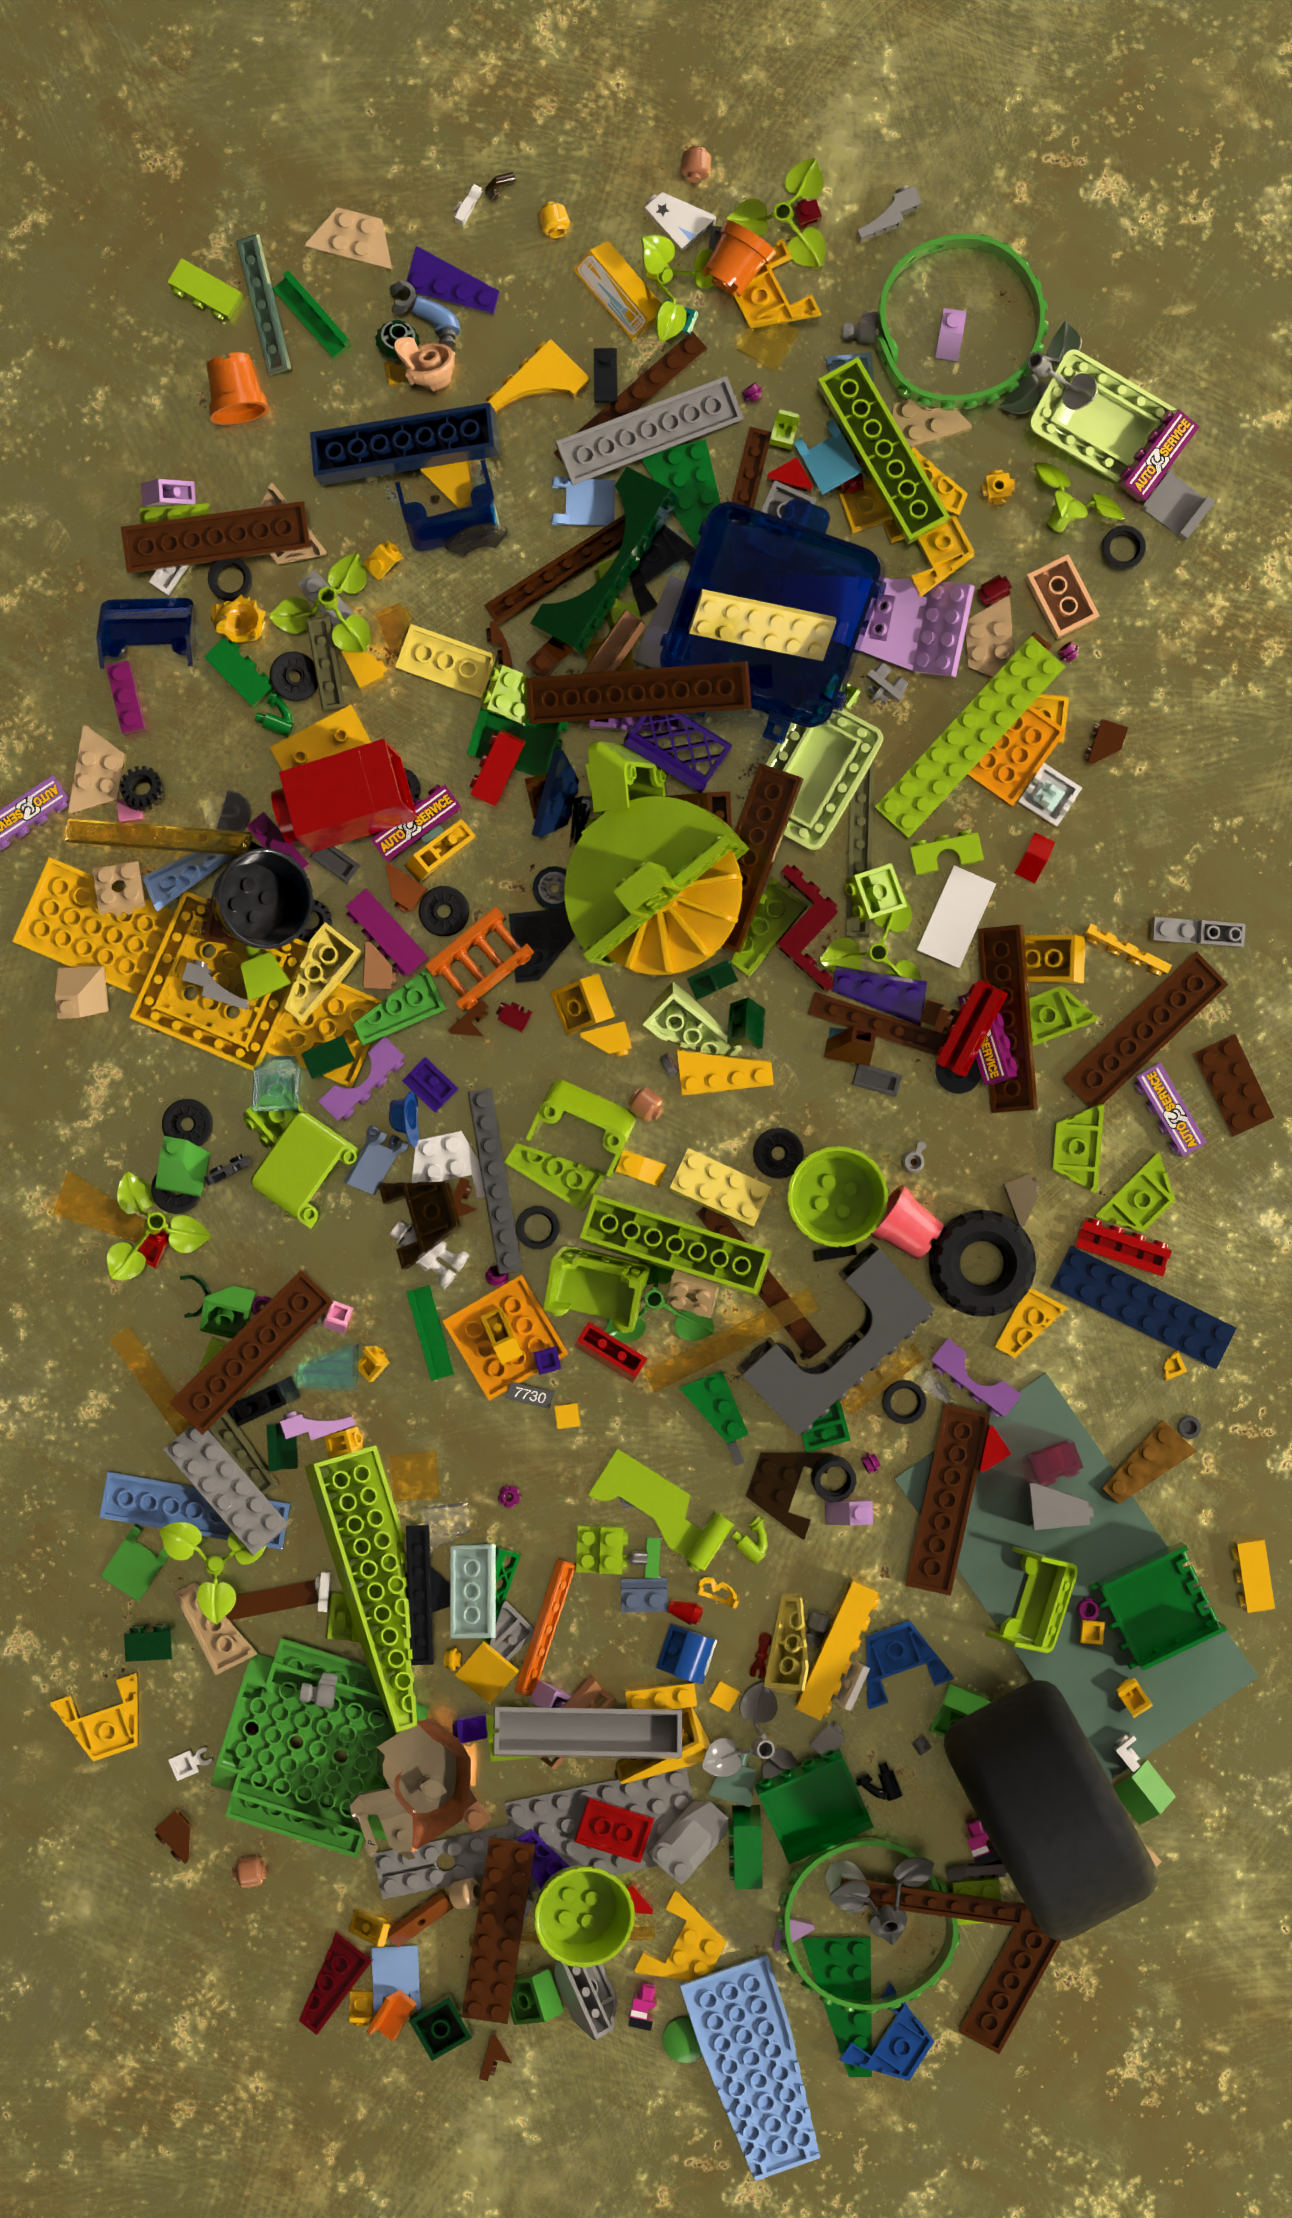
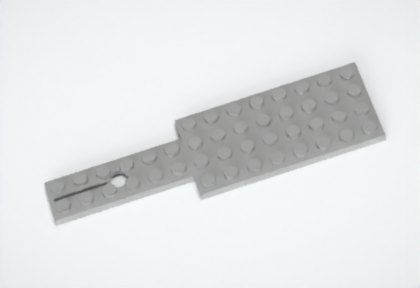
M687 1767L621 1784L619 1778L505 1801L509 1825L431 1840L414 1851L412 1854L416 1858L410 1860L398 1854L394 1849L378 1851L373 1857L382 1899L450 1886L452 1882L459 1879H483L489 1836L513 1840L530 1828L569 1866H593L608 1871L612 1875L659 1866L647 1852L693 1801ZM588 1797L655 1818L641 1863L574 1842ZM448 1853L453 1856L455 1865L451 1870L442 1871L438 1868L437 1858L441 1854ZM532 1874L528 1893L541 1890Z

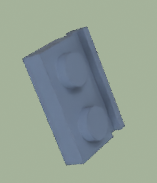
M667 1577L621 1578V1613L668 1612Z

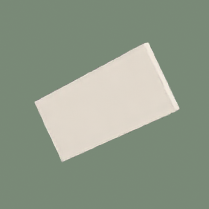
M954 865L917 951L959 969L996 883Z

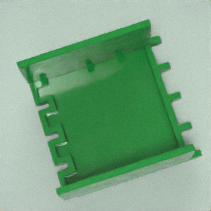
M1182 1542L1173 1546L1170 1545L1089 1585L1090 1590L1097 1587L1100 1588L1105 1601L1099 1603L1098 1606L1100 1609L1109 1606L1115 1618V1622L1108 1625L1109 1629L1119 1627L1126 1641L1118 1646L1119 1650L1121 1651L1128 1647L1135 1661L1127 1665L1129 1670L1139 1666L1145 1671L1227 1631L1226 1626L1218 1620L1212 1606L1203 1609L1202 1606L1210 1601L1202 1585L1195 1588L1192 1587V1585L1199 1582L1192 1564L1186 1567L1182 1566V1564L1189 1561L1185 1552L1189 1549Z

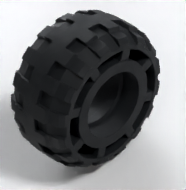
M990 1210L969 1211L951 1219L943 1226L937 1240L934 1239L929 1253L930 1277L938 1294L952 1308L972 1316H995L1016 1306L1028 1293L1036 1273L1035 1250L1026 1231L1012 1218ZM978 1241L992 1243L1000 1250L1003 1256L1004 1264L1000 1276L992 1283L986 1285H977L965 1278L960 1268V1259L963 1251L970 1244Z

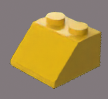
M599 974L580 979L550 992L566 1035L615 1017Z

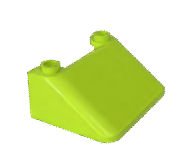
M299 1112L291 1119L254 1172L251 1184L256 1191L311 1229L317 1221L318 1212L308 1202L338 1160L345 1164H354L361 1150L309 1113Z

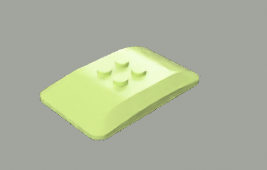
M1069 350L1062 356L1055 373L1070 384L1077 374H1089L1095 379L1098 386L1096 397L1090 404L1079 410L1068 409L1063 404V394L1068 387L1052 376L1030 418L1029 424L1031 430L1043 439L1112 480L1119 482L1121 472L1134 462L1135 459L1133 457L1141 447L1144 448L1148 443L1147 437L1154 429H1158L1162 424L1160 420L1167 411L1177 409L1078 350Z
M809 695L802 700L765 764L804 778L784 836L810 850H817L824 845L855 794L883 742V734L877 727L817 695Z

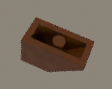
M550 639L526 664L538 677L550 676L573 650Z

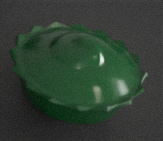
M393 320L383 324L377 330V335L375 336L376 346L379 347V351L384 353L386 357H392L394 360H397L399 356L394 349L396 340L403 337L414 338L418 346L420 344L418 340L419 335L416 333L415 328L407 322Z

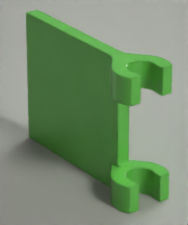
M135 1524L101 1574V1577L139 1602L170 1556L164 1548L159 1555H156L138 1543L136 1539L143 1531V1528Z

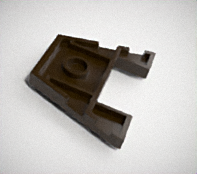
M448 1182L378 1184L383 1204H390L406 1198L417 1242L396 1249L401 1269H409L461 1226Z
M760 1452L746 1497L798 1537L805 1539L811 1519L788 1512L803 1467L813 1469L820 1459L826 1456H833L834 1454Z

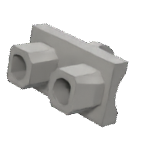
M883 662L874 670L871 669L866 676L880 688L878 690L871 684L867 689L874 694L871 701L875 703L879 698L886 704L890 699L883 694V692H886L899 703L904 696L903 692L908 682L900 676L892 685L887 682L885 678L891 672V669Z

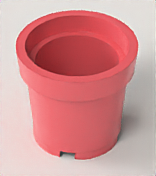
M900 1185L888 1196L885 1216L877 1229L871 1233V1236L877 1240L883 1239L912 1258L919 1260L932 1247L930 1244L933 1239L937 1240L944 1224L915 1200L910 1190L904 1185Z

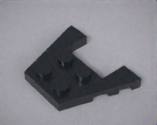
M664 524L653 537L650 548L640 558L638 567L629 576L641 617L658 605L646 587V584L685 558L698 578L716 567L710 559Z

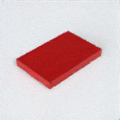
M588 1797L574 1842L641 1863L655 1818Z

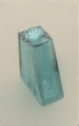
M348 1344L298 1365V1370L296 1369L294 1375L297 1389L357 1390L359 1344Z

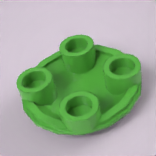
M689 2017L678 2018L666 2026L663 2035V2047L669 2057L683 2064L693 2063L702 2057Z

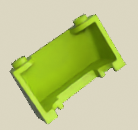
M564 1246L560 1248L551 1261L543 1310L549 1311L554 1316H562L569 1310H574L613 1320L612 1325L618 1332L632 1333L636 1326L650 1268L641 1263L573 1246Z

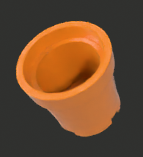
M725 220L719 232L721 236L701 272L705 277L710 274L713 277L711 282L732 295L736 291L737 297H741L749 283L762 266L771 261L776 251L752 231L733 221Z
M241 352L228 353L229 358L221 359L220 355L207 362V372L211 403L209 404L211 422L219 425L241 424L258 419L269 411L266 396L261 392L253 361L249 354Z

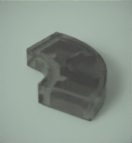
M491 523L469 526L452 535L444 543L446 550L465 557L470 551L477 548H497L507 535L508 529L505 526Z

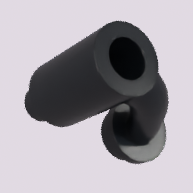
M886 1761L878 1764L881 1772L878 1774L883 1789H879L870 1783L873 1779L869 1776V1773L856 1777V1786H862L879 1799L891 1801L903 1796L893 1769H889Z

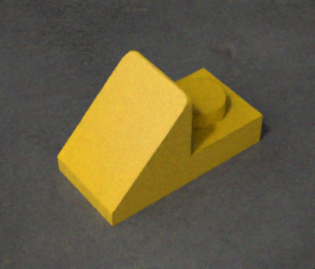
M354 1909L348 1932L376 1946L384 1947L390 1924H388L389 1919Z

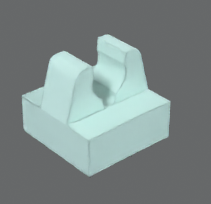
M1045 780L1033 797V800L1052 812L1065 792L1048 780Z

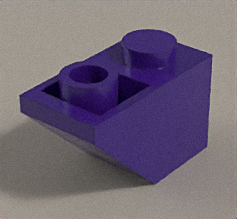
M486 1712L458 1715L457 1720L453 1724V1735L461 1743L486 1739L488 1737Z

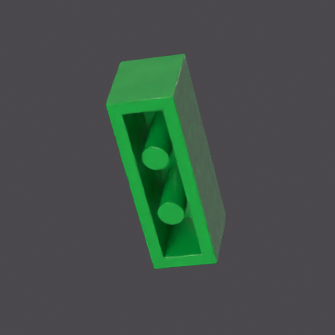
M223 637L204 657L254 709L270 694L271 690H274L270 686V678L264 672L260 675L254 669L257 665L247 655L243 658L238 653L241 648L235 642L227 641Z

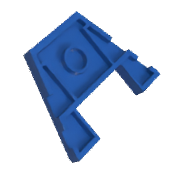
M910 1620L866 1635V1666L870 1668L867 1675V1705L869 1709L889 1703L881 1679L919 1665L927 1664L934 1686L954 1679L951 1672Z
M887 1983L878 1999L896 1993V1989L893 1985ZM903 2002L900 2007L891 2010L896 2016L871 2055L852 2042H849L838 2060L910 2081L933 2045L934 2040L910 2011L908 2005Z

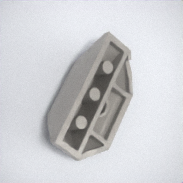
M555 1959L554 1979L572 2020L593 2040H597L614 2030L615 2023L613 2022L616 2015L617 1996L603 1965L581 1968L565 1965Z

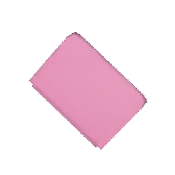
M124 799L117 800L118 820L120 823L143 820L140 807L136 811L133 810L132 806H127Z
M333 1301L334 1303L327 1311L323 1327L345 1334L354 1308Z

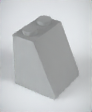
M1026 1480L1030 1527L1033 1530L1090 1525V1519H1093V1507L1087 1500L1032 1480Z

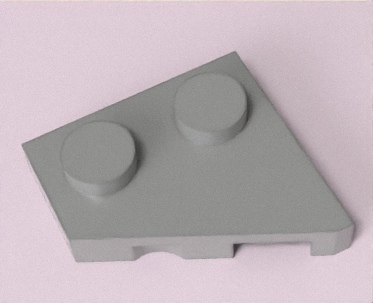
M505 1600L496 1622V1638H491L489 1645L509 1661L532 1638L535 1628Z

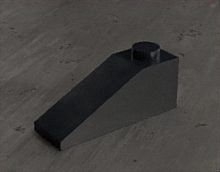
M290 1376L235 1402L227 1412L239 1427L301 1396Z

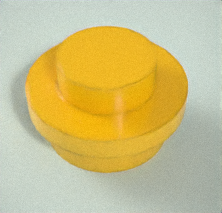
M451 1648V1650L445 1651L444 1666L445 1668H450L451 1671H456L457 1667L461 1666L462 1655L458 1653L457 1648Z

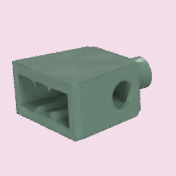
M750 1754L738 1755L741 1760V1768L735 1774L727 1777L715 1776L709 1787L708 1795L751 1807L755 1767L747 1765Z

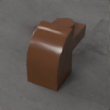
M930 997L927 999L920 1021L934 1026L933 1030L943 1033L948 1031L952 1024H956L959 1018V1008Z

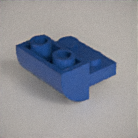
M670 1624L656 1668L673 1674V1676L703 1684L718 1640Z

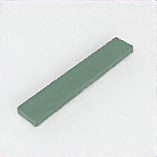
M255 234L236 242L267 373L272 376L290 370L291 365L260 235Z

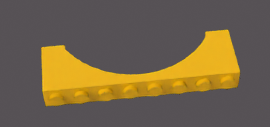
M550 339L547 343L543 341L535 349L536 354L531 359L527 357L519 365L520 370L515 375L510 374L502 382L504 386L498 392L494 390L486 398L487 403L490 402L497 412L509 402L535 393L558 392L570 394L575 398L590 383V377ZM471 461L420 469L421 474L460 512L477 496L471 485Z

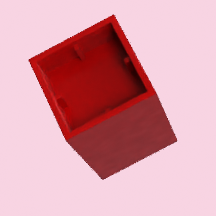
M385 739L280 771L279 776L283 788L271 792L274 815L285 841L288 844L300 841L313 853L418 820L402 757Z

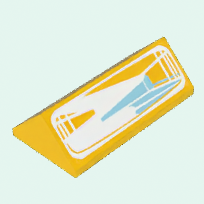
M609 241L591 249L573 269L574 273L632 341L656 321L657 311L661 302Z

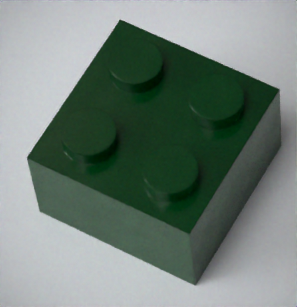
M157 1623L153 1628H146V1624L132 1625L124 1633L125 1662L173 1659L177 1655L176 1627H170L169 1623Z
M451 1993L410 2015L409 2018L412 2028L431 2061L473 2037V2031L466 2019L462 2018V2012Z

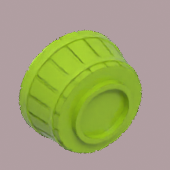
M827 1147L810 1154L798 1165L788 1187V1206L797 1227L808 1238L830 1247H845L865 1240L880 1225L887 1210L888 1188L886 1187L885 1177L882 1171L879 1170L880 1168L867 1155L858 1150H852L849 1147Z
M570 1866L552 1875L541 1888L534 1911L536 1933L543 1948L557 1961L573 1967L586 1968L593 1965L597 1966L616 1956L628 1942L634 1927V1904L625 1885L608 1871L593 1866Z

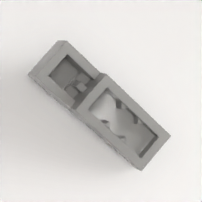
M904 186L895 191L896 194L892 198L893 203L874 221L857 229L856 234L859 242L902 226L904 221L902 215L919 209L922 204L915 186L911 188Z
M315 570L298 584L301 591L314 605L315 600L318 599L320 589L329 586ZM337 595L339 600L338 610L343 619L346 620L354 613ZM321 605L318 606L319 611L324 616L330 617V622L334 627L341 624L334 610H325Z
M195 959L193 963L187 962L182 980L203 986L201 996L248 1011L250 1001L242 999L223 988L211 976L212 970L207 968V963Z

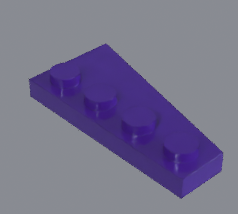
M418 246L415 247L406 282H409L414 287L416 295L494 315L499 297L497 289Z
M836 966L832 991L921 1026L922 1021H920L924 1010L927 981Z
M531 1828L513 1839L536 1843L531 1874L540 1889L556 1872L570 1867Z

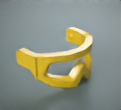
M704 1577L699 1581L695 1591L697 1595L711 1598L734 1609L737 1608L739 1603L737 1594L728 1584L723 1581L716 1584L712 1577ZM710 1583L713 1592L723 1588L730 1593V1596L725 1600L703 1591V1585Z

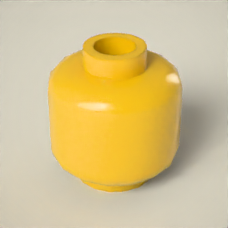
M547 202L537 214V219L544 235L558 238L566 234L570 226V220L562 204Z

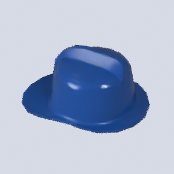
M409 1092L406 1098L391 1101L389 1123L395 1131L405 1133L409 1143L416 1147L419 1141L418 1101L415 1093Z

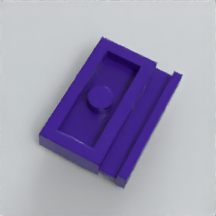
M424 1057L402 1080L435 1113L459 1089L427 1057Z

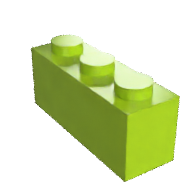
M182 258L168 280L172 293L181 298L184 295L191 298V303L200 309H203L205 306L212 310L210 314L219 320L226 318L230 321L243 299L242 292Z

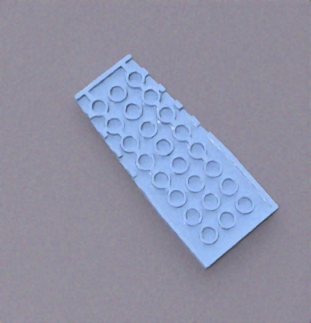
M765 1954L679 1984L700 2052L753 2178L758 2181L819 2159L821 2156L818 2151L811 2113L807 2104L799 2062L796 2057L792 2032L768 1955Z

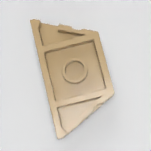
M337 207L305 244V247L308 249L392 270L383 221L377 217Z
M938 390L931 392L942 395ZM911 399L893 405L892 416L910 448L972 429L968 420L956 408L950 411L935 407L927 408L918 405L917 402Z
M272 482L259 507L287 504L288 502ZM309 530L311 548L270 555L278 565L325 556L328 553Z
M1010 596L1002 598L969 618L966 626L968 668L984 673L992 678L1014 655Z
M86 725L82 727L68 813L70 814L94 808L104 803L117 801L119 797L120 780H122L126 754Z

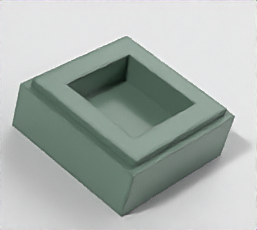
M439 824L424 834L421 839L427 845L445 831Z

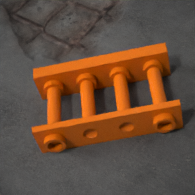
M494 907L425 965L435 978L438 975H442L460 996V999L455 1003L462 1011L473 1008L481 996L516 967L527 963L534 953L528 944L521 948L503 926V921L506 918L497 907ZM491 931H496L514 953L505 962L500 959L485 941V936ZM473 946H478L496 967L487 977L484 976L467 955V951ZM456 960L461 961L478 982L469 992L449 970L450 965Z

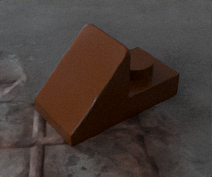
M547 774L525 779L534 819H536Z
M481 1000L448 1029L449 1033L452 1035L484 1037L472 1022L474 1020L479 1022L488 1014L486 1011L489 1008L488 1005Z
M463 1177L460 1178L452 1196L458 1217L478 1210L461 1202L463 1198L467 1200L472 1189L469 1186L470 1180Z
M495 2030L491 2032L479 2079L488 2081L489 2075L494 2076L498 2062H494V2059L510 2064L513 2061L505 2044Z

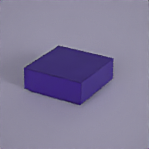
M556 1346L533 1352L539 1375L562 1369Z

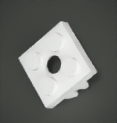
M1043 763L1018 803L1057 827L1082 787ZM1045 780H1048L1065 792L1052 812L1033 800V797Z

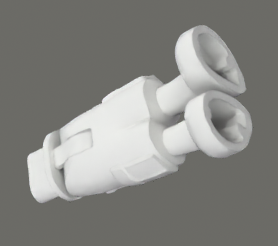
M402 1220L397 1223L390 1233L401 1247L417 1242L413 1225H407ZM442 1241L418 1260L416 1264L425 1271L432 1269L439 1277V1287L445 1290L457 1274L437 1261V1257L446 1261L453 1269L459 1272L470 1255L465 1251L459 1254L451 1253L446 1250V1243Z

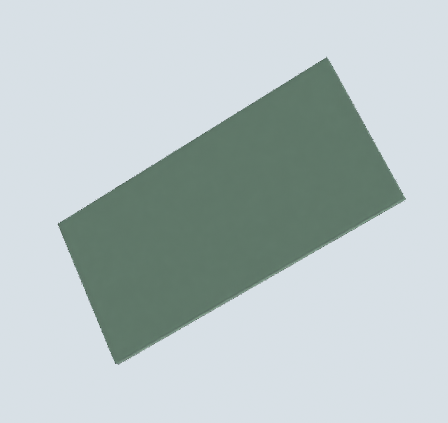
M1045 1372L1018 1391L1022 1396L1006 1417L1000 1415L998 1418L990 1411L988 1412L991 1414L988 1425L995 1427L1011 1455L985 1472L978 1470L957 1569L1000 1629L1003 1621L1009 1617H1016L1029 1575L1022 1571L1021 1559L1023 1555L1012 1551L1013 1546L1035 1551L1077 1566V1578L1054 1649L1050 1653H1043L1014 1646L1011 1647L1034 1680L1048 1681L1055 1685L1062 1693L1111 1781L1129 1768L1113 1749L1117 1745L1115 1741L1124 1734H1127V1736L1129 1734L1134 1735L1136 1741L1126 1749L1132 1748L1140 1758L1139 1760H1141L1258 1678V1675L1227 1631L1145 1671L1139 1666L1129 1670L1127 1665L1135 1660L1129 1647L1121 1651L1119 1650L1118 1646L1126 1641L1119 1627L1111 1630L1108 1627L1109 1624L1115 1622L1109 1606L1101 1608L1098 1616L1094 1619L1095 1621L1105 1622L1103 1645L1079 1643L1081 1618L1078 1616V1603L1083 1601L1084 1598H1092L1098 1604L1105 1601L1100 1588L1097 1587L1090 1590L1089 1585L1168 1546L1133 1496L1117 1504L1101 1489L1115 1471ZM934 1451L894 1478L919 1515L922 1509ZM1026 1480H1032L1087 1500L1093 1507V1519H1090V1525L1033 1530L1030 1527ZM1206 1604V1605H1204V1606H1202V1607H1203V1609H1205V1608L1209 1607V1605ZM1136 1678L1153 1704L1151 1708L1133 1718L1116 1692L1121 1682Z

